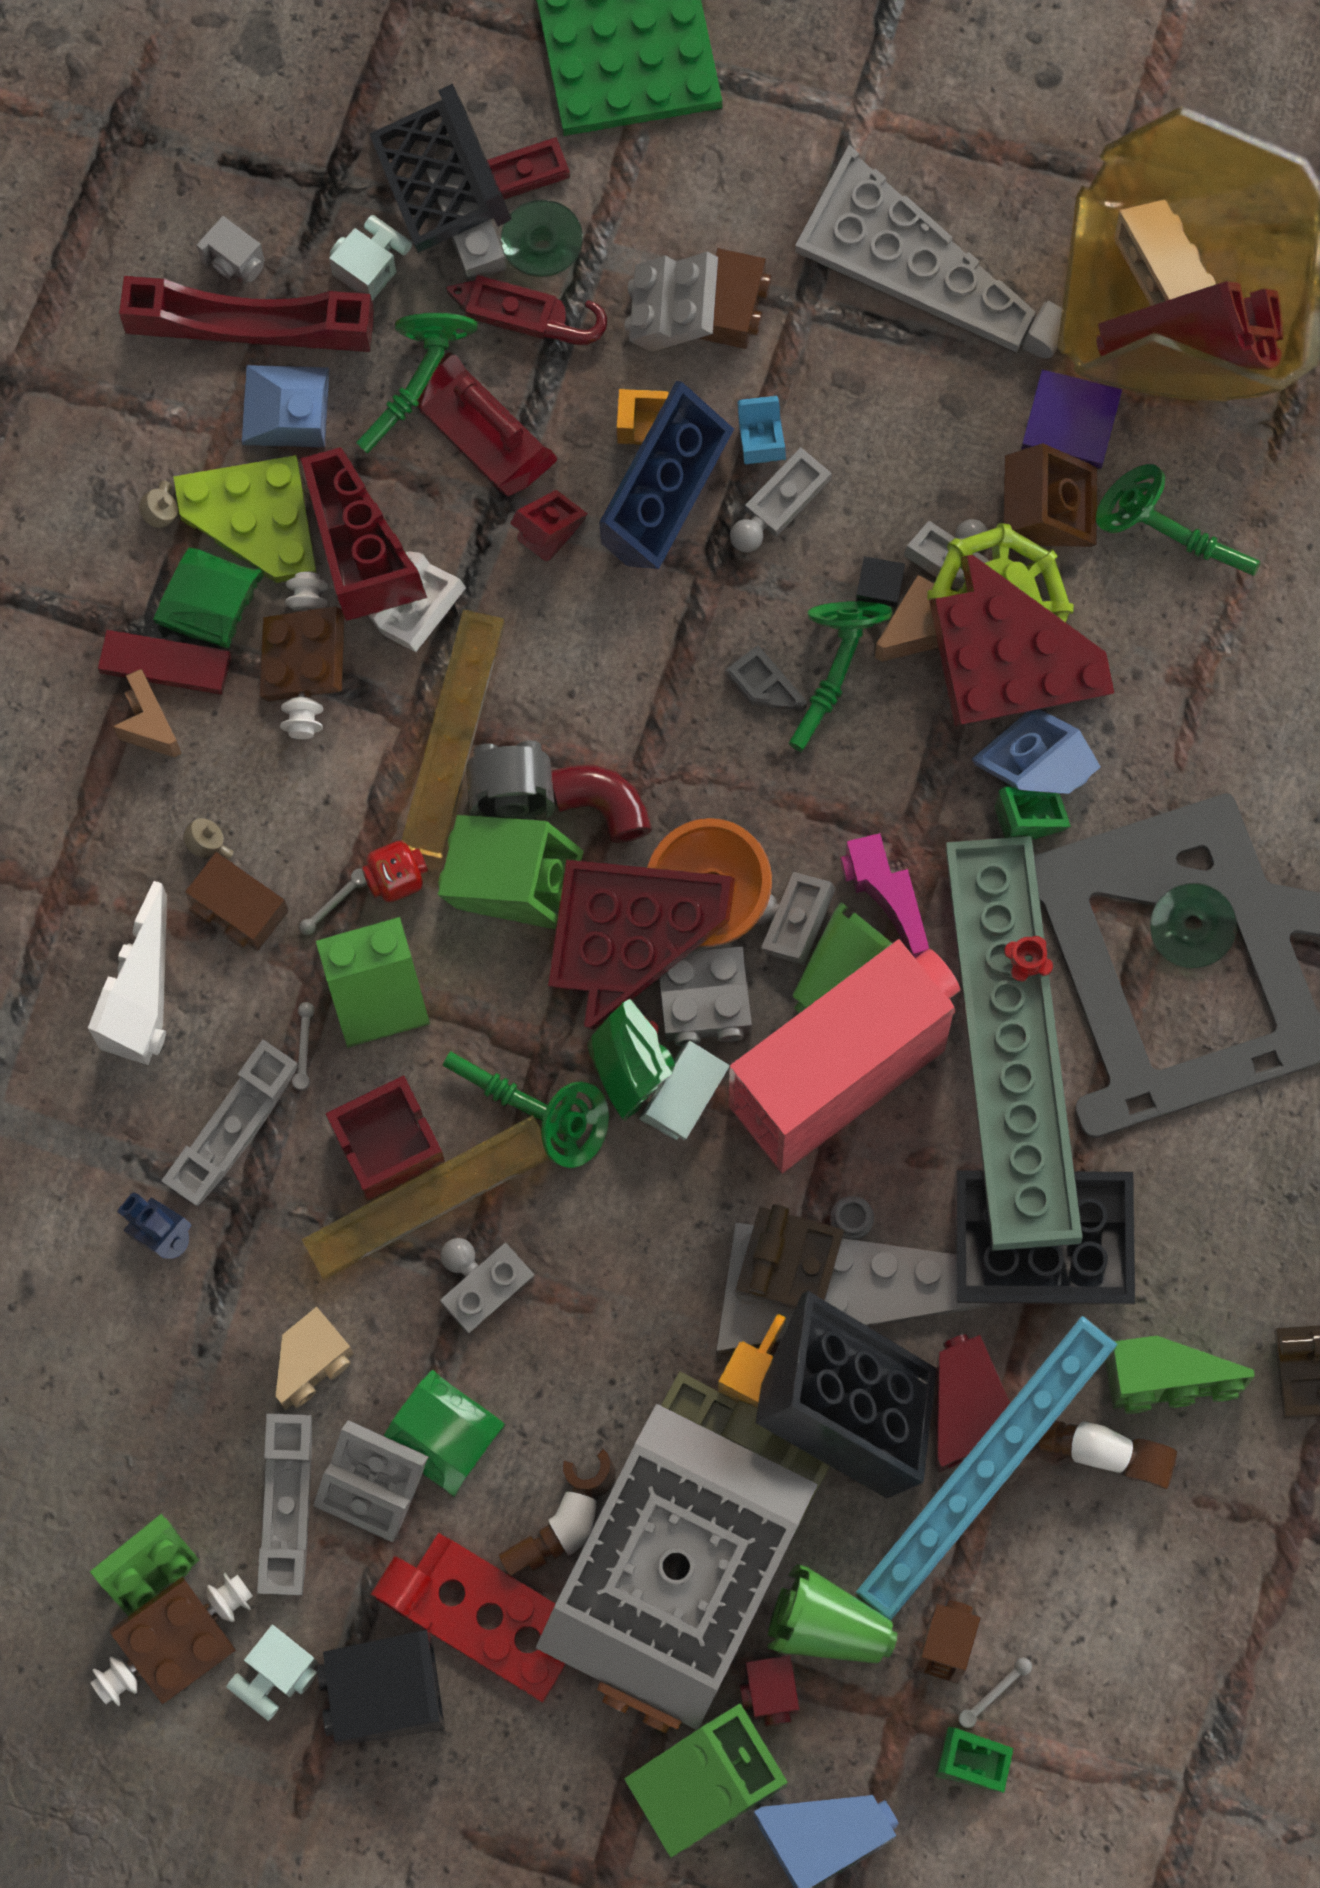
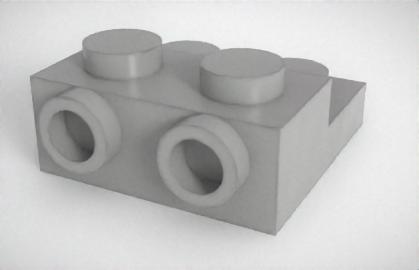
M704 252L675 261L665 255L635 265L634 278L628 282V293L632 299L631 316L625 320V331L629 341L650 352H654L713 334L718 257L709 252Z
M743 946L692 951L659 978L666 1042L675 1041V1045L684 1046L688 1041L699 1044L701 1042L700 1038L718 1037L720 1042H733L743 1039L744 1034H751L752 1023Z

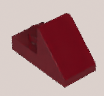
M554 490L518 509L510 524L519 530L517 540L544 561H549L585 521L588 513L559 491Z

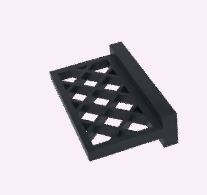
M453 83L438 90L442 100L369 134L418 253L494 218L498 227L512 221L510 212L475 130ZM438 117L442 118L435 133L422 131L426 123ZM398 136L405 138L398 150L384 148L383 143ZM416 140L429 143L422 156L409 153ZM440 145L453 148L446 161L433 158ZM403 162L416 165L410 178L397 176ZM427 168L441 170L434 183L420 181ZM452 173L465 175L458 189L445 186ZM415 190L428 193L421 206L408 204ZM439 195L452 198L446 211L432 209ZM463 201L477 203L479 209L464 216L456 214ZM426 218L439 221L436 229L420 236L419 230Z

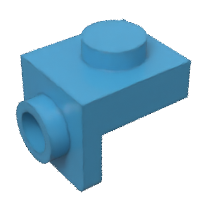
M777 396L739 400L737 402L738 422L744 464L786 460L779 398Z

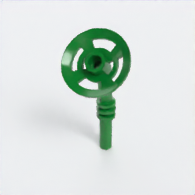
M422 313L405 316L395 321V331L407 338L424 342V349L428 351L405 389L401 387L398 390L399 396L396 394L392 396L393 403L390 401L386 403L387 409L357 440L356 444L367 454L399 420L404 421L406 419L405 413L411 414L413 412L412 406L417 407L419 405L418 399L444 357V351L449 349V342L463 339L477 331V322L474 319L450 313ZM461 329L465 332L457 333L456 330Z
M1144 464L1128 471L1108 489L1099 503L1096 512V523L1106 533L1122 532L1138 522H1143L1186 546V552L1191 553L1195 550V555L1198 557L1203 554V559L1205 560L1213 558L1252 576H1255L1259 569L1260 560L1218 543V537L1213 536L1209 539V534L1206 532L1201 535V530L1199 529L1191 531L1154 510V505L1159 500L1165 486V474L1157 465ZM1146 479H1154L1152 484L1149 482L1137 484L1138 482ZM1119 500L1120 507L1118 512L1111 514L1115 504Z
M845 601L822 604L808 610L809 620L825 627L838 629V637L842 638L826 680H821L819 683L820 688L815 689V696H811L809 699L811 706L788 742L793 749L802 752L824 715L832 712L833 707L831 705L835 706L838 702L837 698H840L843 694L840 688L859 643V637L863 636V629L880 624L891 618V607L875 602ZM863 614H864V615H872V616H875V617L869 618V617L863 616Z
M452 1051L449 1052L442 1064L443 1067L483 1089L485 1096L488 1097L492 1094V1100L495 1102L500 1099L502 1106L505 1107L509 1104L542 1121L541 1136L544 1150L548 1157L557 1165L566 1168L584 1165L596 1155L605 1140L609 1125L607 1101L603 1093L590 1083L580 1081L564 1086L547 1105L517 1090V1084L514 1082L509 1085V1079L504 1078L500 1080V1074L495 1073L491 1075ZM578 1092L587 1096L592 1108L589 1109L583 1100L576 1098ZM562 1100V1104L557 1109H555L557 1104ZM573 1104L579 1108L580 1112L571 1110ZM587 1124H593L587 1141L579 1149L576 1141L585 1132ZM557 1133L563 1135L564 1141L559 1139ZM550 1139L556 1146L564 1148L565 1155L559 1154L554 1149Z

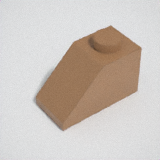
M919 575L916 577L876 643V659L883 662L939 648L930 603L927 600V591L932 590L934 583Z

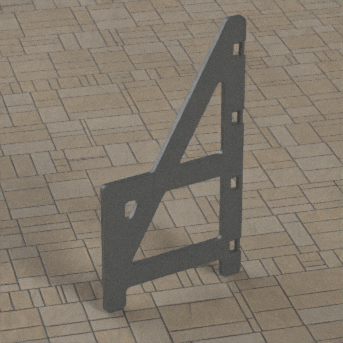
M1221 794L1034 855L1040 903L1044 906L1109 1079L1108 1087L1080 1097L1076 1103V1116L1086 1136L1099 1138L1132 1127V1125L1156 1117H1162L1320 1064V1013L1316 1009L1290 942V935L1293 933L1320 937V892L1273 884L1266 880L1237 803L1231 794ZM1203 848L1208 852L1213 867L1206 871L1183 867L1177 863L1176 857L1179 854ZM1094 895H1100L1233 921L1237 926L1272 1016L1275 1031L1162 1070L1154 1069L1148 1059L1089 899ZM1274 1053L1280 1065L1255 1073L1252 1060ZM1149 1094L1154 1107L1129 1115L1126 1101Z

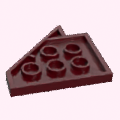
M974 555L961 557L968 593L936 598L929 601L955 726L1115 694L1107 654L1103 649Z
M566 859L548 986L553 989L589 992L584 1027L595 1030L623 1002L628 999H634L730 921L735 878L726 875Z

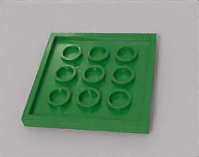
M536 0L563 136L722 108V96L701 0Z

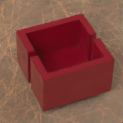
M404 1075L325 1113L329 1125L367 1201L445 1163L443 1152L426 1118L423 1117L422 1110Z

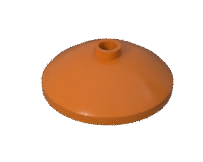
M707 818L694 820L679 826L659 843L647 867L726 875L735 878L730 921L700 945L701 947L724 945L746 934L763 915L771 895L772 872L763 847L748 831L727 820Z

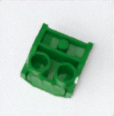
M189 547L179 562L160 601L153 619L154 623L192 639L203 640L229 648L232 642L231 639L237 631V623L242 619L241 615L245 606L249 605L253 599L254 589L258 586L257 582H261L264 576L261 569L254 570L239 566L199 549Z
M631 999L623 1002L587 1042L589 1055L593 1060L601 1083L624 1121L636 1114L642 1106L641 1103L647 1100L659 1088V1084L673 1074L675 1064L671 1053L663 1045L659 1044L657 1031Z
M431 1370L417 1385L396 1414L384 1437L428 1456L422 1475L455 1497L469 1473L499 1432H502L506 1424L460 1392L434 1370Z

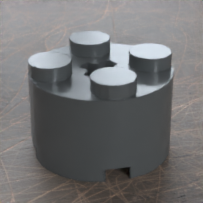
M528 740L520 742L516 746L498 747L495 744H481L473 749L474 756L466 764L470 816L536 820V816L546 812V818L553 814L555 803L551 761L549 756L542 751L541 743Z

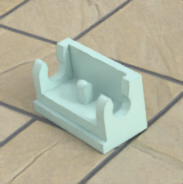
M691 1041L682 1046L674 1059L675 1067L672 1072L673 1074L659 1084V1088L655 1091L639 1120L675 1140H678V1138L687 1139L730 1066Z

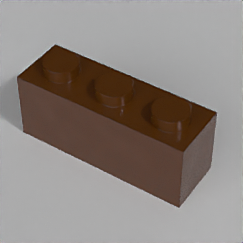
M947 1600L944 1606L936 1604L929 1620L915 1671L956 1684L960 1682L966 1671L981 1619L979 1616L972 1615L973 1607L953 1600Z

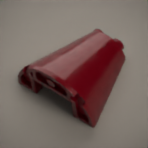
M1230 281L1221 282L1098 323L1100 335H1097L1096 343L1100 356L1103 359L1111 358L1118 366L1266 371L1276 368L1282 357V352L1276 342L1284 339L1278 291L1265 288L1250 292V297L1243 298L1240 283Z

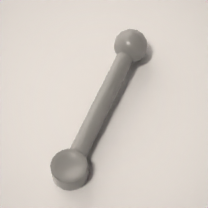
M362 869L354 870L351 874V881L314 916L301 921L299 925L301 933L304 935L313 934L316 930V924L356 887H364L367 884Z
M303 1002L298 1007V1014L302 1017L298 1072L294 1075L292 1083L295 1089L299 1091L306 1090L310 1085V1079L306 1075L310 1017L314 1015L315 1007L309 1002Z
M1024 1657L1019 1658L1015 1662L1014 1669L971 1710H964L960 1713V1725L964 1728L973 1727L977 1721V1716L1020 1675L1024 1676L1031 1672L1032 1663L1030 1660Z

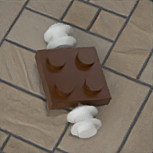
M299 572L295 574V578L289 579L286 582V587L294 591V596L288 597L285 600V604L295 612L263 617L260 697L268 702L290 699L281 705V710L289 714V719L281 722L280 727L282 730L289 732L288 735L291 738L310 739L314 737V733L320 732L323 729V725L315 721V715L323 712V706L311 699V696L342 691L345 617L342 609L337 606L327 607V601L319 597V592H323L328 588V583L320 579V575L313 572Z
M224 1573L225 1584L219 1589L207 1585V1599L211 1603L210 1606L208 1603L203 1605L182 1576L109 1630L110 1634L129 1660L127 1661V1666L122 1659L111 1656L109 1657L111 1668L103 1673L95 1668L93 1669L97 1678L90 1683L102 1701L107 1704L113 1700L120 1706L119 1695L122 1692L128 1690L136 1694L138 1681L133 1675L135 1673L137 1677L140 1675L143 1677L163 1705L235 1652L236 1649L215 1620L218 1618L216 1612L223 1620L234 1622L233 1611L242 1606L251 1610L246 1601L252 1598L253 1595L241 1578L236 1575L230 1580L227 1574Z

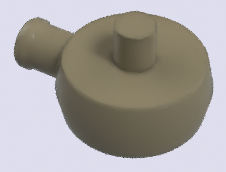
M161 481L158 489L146 492L139 502L141 517L147 524L155 528H163L170 525L178 514L177 503L170 494L172 485L168 481Z
M198 818L187 825L183 834V840L191 853L201 858H209L215 852L227 860L232 857L234 851L223 845L222 831L214 822L205 818Z

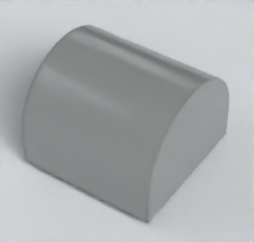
M1050 301L1044 302L1021 344L1023 346L1022 349L1041 358H1051L1072 320L1069 314Z

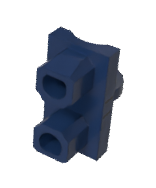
M133 1192L117 1210V1213L129 1223L123 1231L133 1240L161 1258L173 1259L179 1257L188 1247V1230L192 1224L183 1216L151 1197L146 1202L140 1195Z

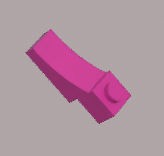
M880 833L847 841L846 856L840 857L845 881L853 880L856 893L865 891L877 902L892 921L905 947L914 958L918 957L929 949L908 869L891 873Z

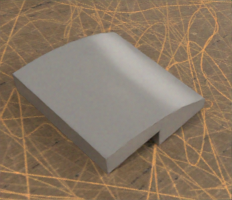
M348 1420L341 1429L331 1463L323 1474L313 1506L394 1542L414 1497L428 1456Z

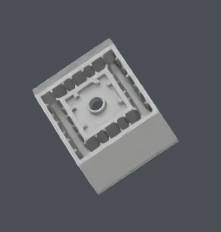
M656 1404L553 1608L536 1649L698 1730L818 1484ZM681 1553L689 1560L690 1570L683 1579L673 1580L664 1573L663 1562L669 1554Z

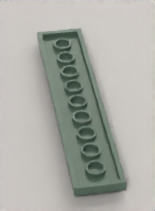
M1032 837L946 842V861L992 1251L1081 1244L1082 1230L1049 975L1042 976L1037 974L1028 976L1026 981H1017L1011 976L1013 968L1011 960L1004 954L1005 947L1009 942H1017L1023 937L1040 936L1044 939ZM1026 956L1025 960L1030 962L1033 960V958L1031 956Z

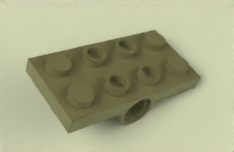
M679 1371L661 1404L662 1407L818 1484L802 1516L800 1525L831 1466L756 1424L758 1408L743 1401L737 1402Z

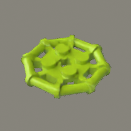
M999 523L994 529L961 540L954 538L947 545L948 553L933 588L927 591L928 601L968 593L966 582L958 591L950 590L959 568L963 570L961 557L973 555V553L992 547L993 560L986 562V565L1064 622L1067 621L1069 614L1074 613V604L1069 603L1055 561L1058 555L1053 549L1047 550L1012 530L1011 525L1006 523ZM1009 549H1013L1033 562L1026 567L1021 562L1011 561L1008 559ZM1041 572L1051 601L1042 602L1034 578Z

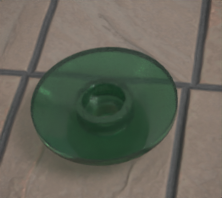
M534 200L520 205L510 213L512 221L505 223L502 227L501 245L505 257L513 267L530 276L548 277L563 272L576 261L583 245L582 227L576 215L563 204L551 200ZM540 240L550 243L547 248H537L535 244Z
M1186 883L1170 889L1158 900L1152 911L1150 931L1157 950L1168 961L1186 968H1201L1217 962L1229 951L1235 940L1237 920L1230 901L1219 890L1206 884ZM1195 915L1201 919L1202 923L1199 928L1189 929L1185 925V920L1189 916Z

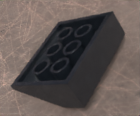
M957 1170L954 1177L957 1303L1134 1305L1133 1172L1074 1171L1082 1230L1081 1244L992 1251L983 1171Z
M806 1291L802 1293L761 1383L756 1424L881 1496L889 1498L924 1483L937 1368L813 1293Z

